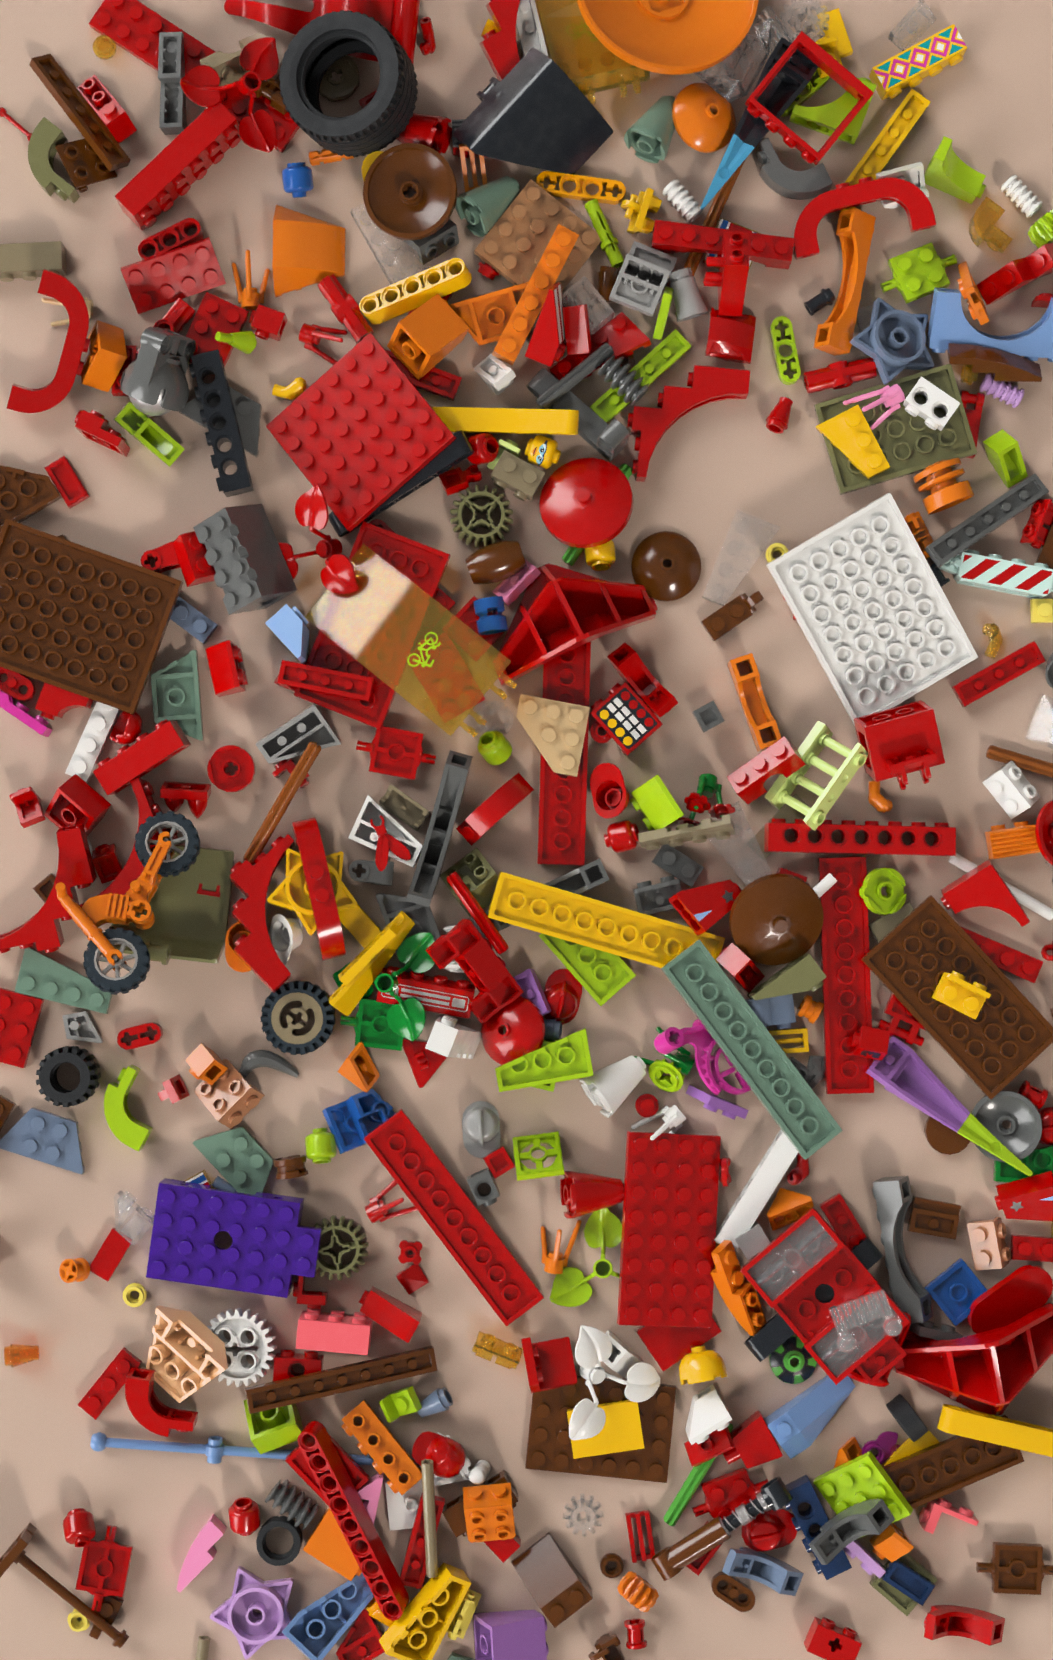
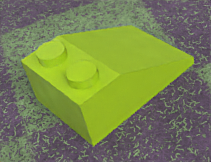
M659 775L654 776L630 793L632 798L629 801L636 811L641 810L645 816L642 821L649 831L652 829H662L684 815Z

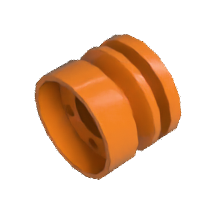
M960 458L934 463L913 477L916 484L926 481L925 484L918 488L919 492H931L930 495L922 500L928 515L951 508L975 495L968 480L957 482V478L965 473L963 468L953 471V469L962 464Z

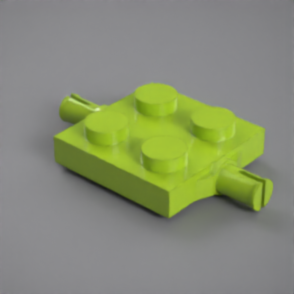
M932 242L888 260V265L892 271V279L880 283L882 292L885 293L897 288L907 304L934 293V287L947 288L950 285V281L946 275L945 268L957 264V258L952 254L941 259L937 255Z

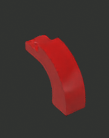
M626 642L607 656L623 680L648 708L660 718L678 704L676 698L657 681L636 651Z
M518 772L477 807L456 828L457 831L471 846L474 845L497 822L533 792L534 789Z
M131 1367L126 1377L125 1397L134 1418L149 1431L165 1437L169 1436L172 1429H176L179 1432H193L198 1420V1412L174 1409L164 1405L154 1392L155 1370Z
M956 1605L931 1606V1611L927 1613L924 1620V1637L935 1640L945 1636H961L991 1646L1002 1642L1005 1618L975 1608Z

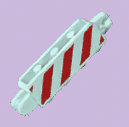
M967 549L939 568L954 574V580L957 584L1033 599H1041L1053 592V569H1049L1048 565L1043 563L1029 565L1025 564V560L1013 558L1011 561L1003 560L1001 555L989 554L988 556L979 555V551Z

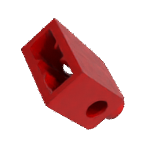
M759 1410L731 1431L730 1435L735 1448L723 1453L728 1464L741 1458L746 1468H752L783 1456Z

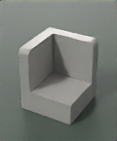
M757 1221L754 1222L751 1229L735 1239L747 1260L761 1252L771 1243Z

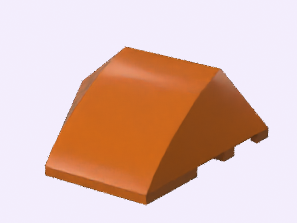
M276 205L273 217L272 260L275 298L293 290L298 291L303 287L315 283L319 284L328 275L334 274L336 278L345 276L346 229Z

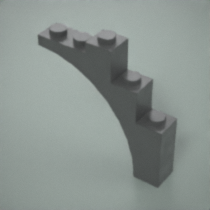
M451 750L449 752L427 834L406 901L427 907L430 906L443 869L473 756Z

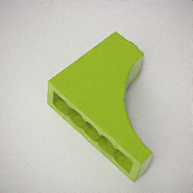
M857 78L871 91H875L876 84H873L867 78ZM846 91L837 100L826 105L806 107L795 104L789 121L831 136L858 100ZM872 96L838 138L839 140L852 145L855 144Z
M944 136L924 174L925 184L972 204L976 197L981 198L986 185L982 183L986 175L965 164L955 154L952 148L953 140Z

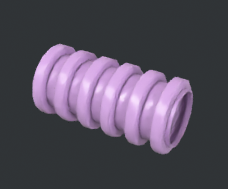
M992 373L986 374L979 386V391H985L986 395L991 394L994 399L998 397L1000 402L1004 400L1006 405L1012 404V408H1016L1020 404L1025 390L1023 388L1019 390L1017 385L1011 386V382L994 381V377L991 376Z

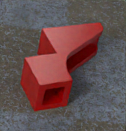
M1053 243L1043 245L1025 258L1012 260L978 283L976 286L986 305L993 304L1026 284L1053 273Z

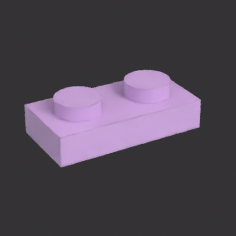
M854 1540L843 1549L852 1559L857 1557L862 1562L861 1567L870 1576L874 1573L880 1579L886 1572L883 1565L857 1540Z

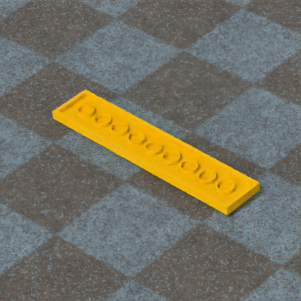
M501 871L487 915L491 919L662 968L697 940L703 943L716 961L725 941V938L707 932L697 936L687 926Z

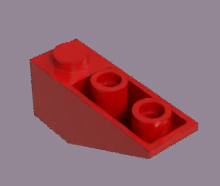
M95 74L76 87L118 144L137 131L125 110Z

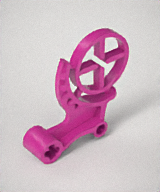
M699 1019L693 1022L692 1027H685L680 1030L676 1027H670L655 1037V1049L664 1055L686 1044L693 1045L699 1075L713 1094L718 1095L722 1089L735 1095H741L751 1090L738 1071L735 1073V1076L742 1089L729 1085L723 1079L735 1072V1068L732 1067L720 1073L718 1059L721 1052L730 1066H733V1064L721 1048H718L713 1056L711 1055L716 1042Z

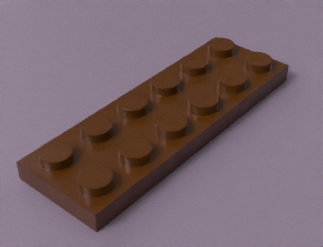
M956 1435L887 1464L883 1468L914 1509L1022 1463L1024 1459L1019 1449Z

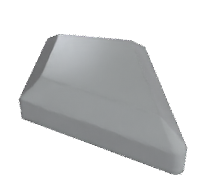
M87 1011L63 1015L67 1039L103 1043V1039Z

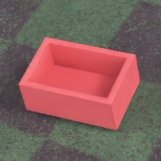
M307 1308V1311L303 1310L298 1319L295 1349L368 1355L371 1346L373 1320L362 1312L347 1315L342 1310H331V1313L321 1312V1309Z

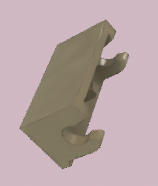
M392 784L379 801L380 806L416 831H418L430 814V811Z

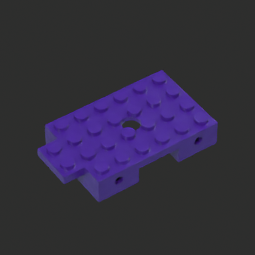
M167 1178L159 1182L146 1278L288 1298L292 1291L294 1275L315 1277L322 1229L301 1226L304 1198L257 1192L255 1195L217 1190L211 1189V1185ZM220 1231L228 1232L233 1240L232 1245L227 1249L217 1247L214 1241L216 1233Z

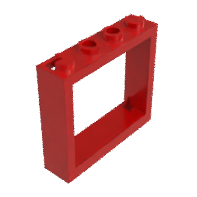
M801 31L750 95L745 105L748 107L747 111L755 118L760 117L766 122L765 126L771 132H778L783 137V141L787 146L792 149L794 147L801 152V157L810 164L813 162L817 165L874 92ZM797 49L858 100L818 152L757 101Z

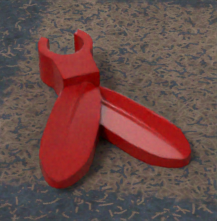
M380 815L379 817L382 819L380 826H375L373 819H370V824L375 828L379 837L375 863L378 870L383 871L388 863L389 849L396 856L404 860H410L411 854L405 845L387 833L384 825L385 819Z

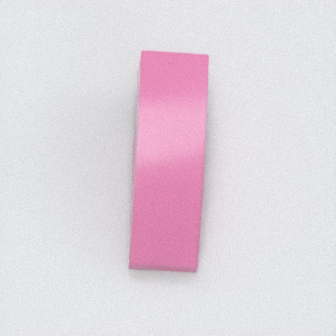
M214 1514L196 1536L184 1560L177 1585L179 1592L215 1557L217 1550L213 1545L224 1535L227 1527Z

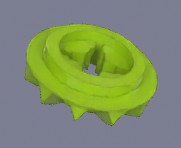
M664 1058L661 1061L656 1059L650 1065L649 1077L658 1088L667 1092H676L683 1086L685 1075L680 1073V1067L674 1066V1062L668 1063Z

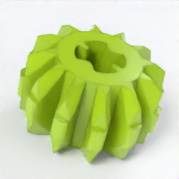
M1053 210L1047 212L1034 222L1028 231L1031 242L1038 248L1045 244L1053 243Z

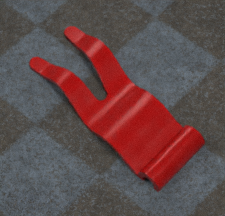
M227 0L224 3V9L229 15L253 19L297 35L298 31L310 23V21L326 13L340 12L342 10H349L354 13L360 12L379 21L406 51L412 61L411 63H414L420 0H312L314 7L311 12L250 0ZM348 54L353 57L378 62L377 57L371 54Z

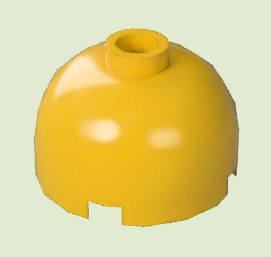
M705 1345L691 1348L692 1353L685 1355L680 1362L679 1375L681 1385L711 1381L720 1376L721 1378L727 1377L726 1366L722 1357L714 1350H706Z

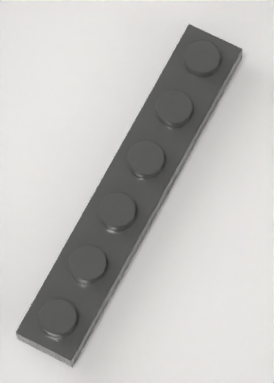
M1033 474L929 544L924 550L937 567L940 568L1046 496L1049 490L1039 477Z

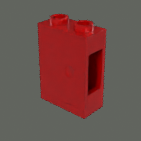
M724 232L721 257L706 258V266L720 267L719 272H706L703 285L718 287V315L742 317L749 270L748 233Z

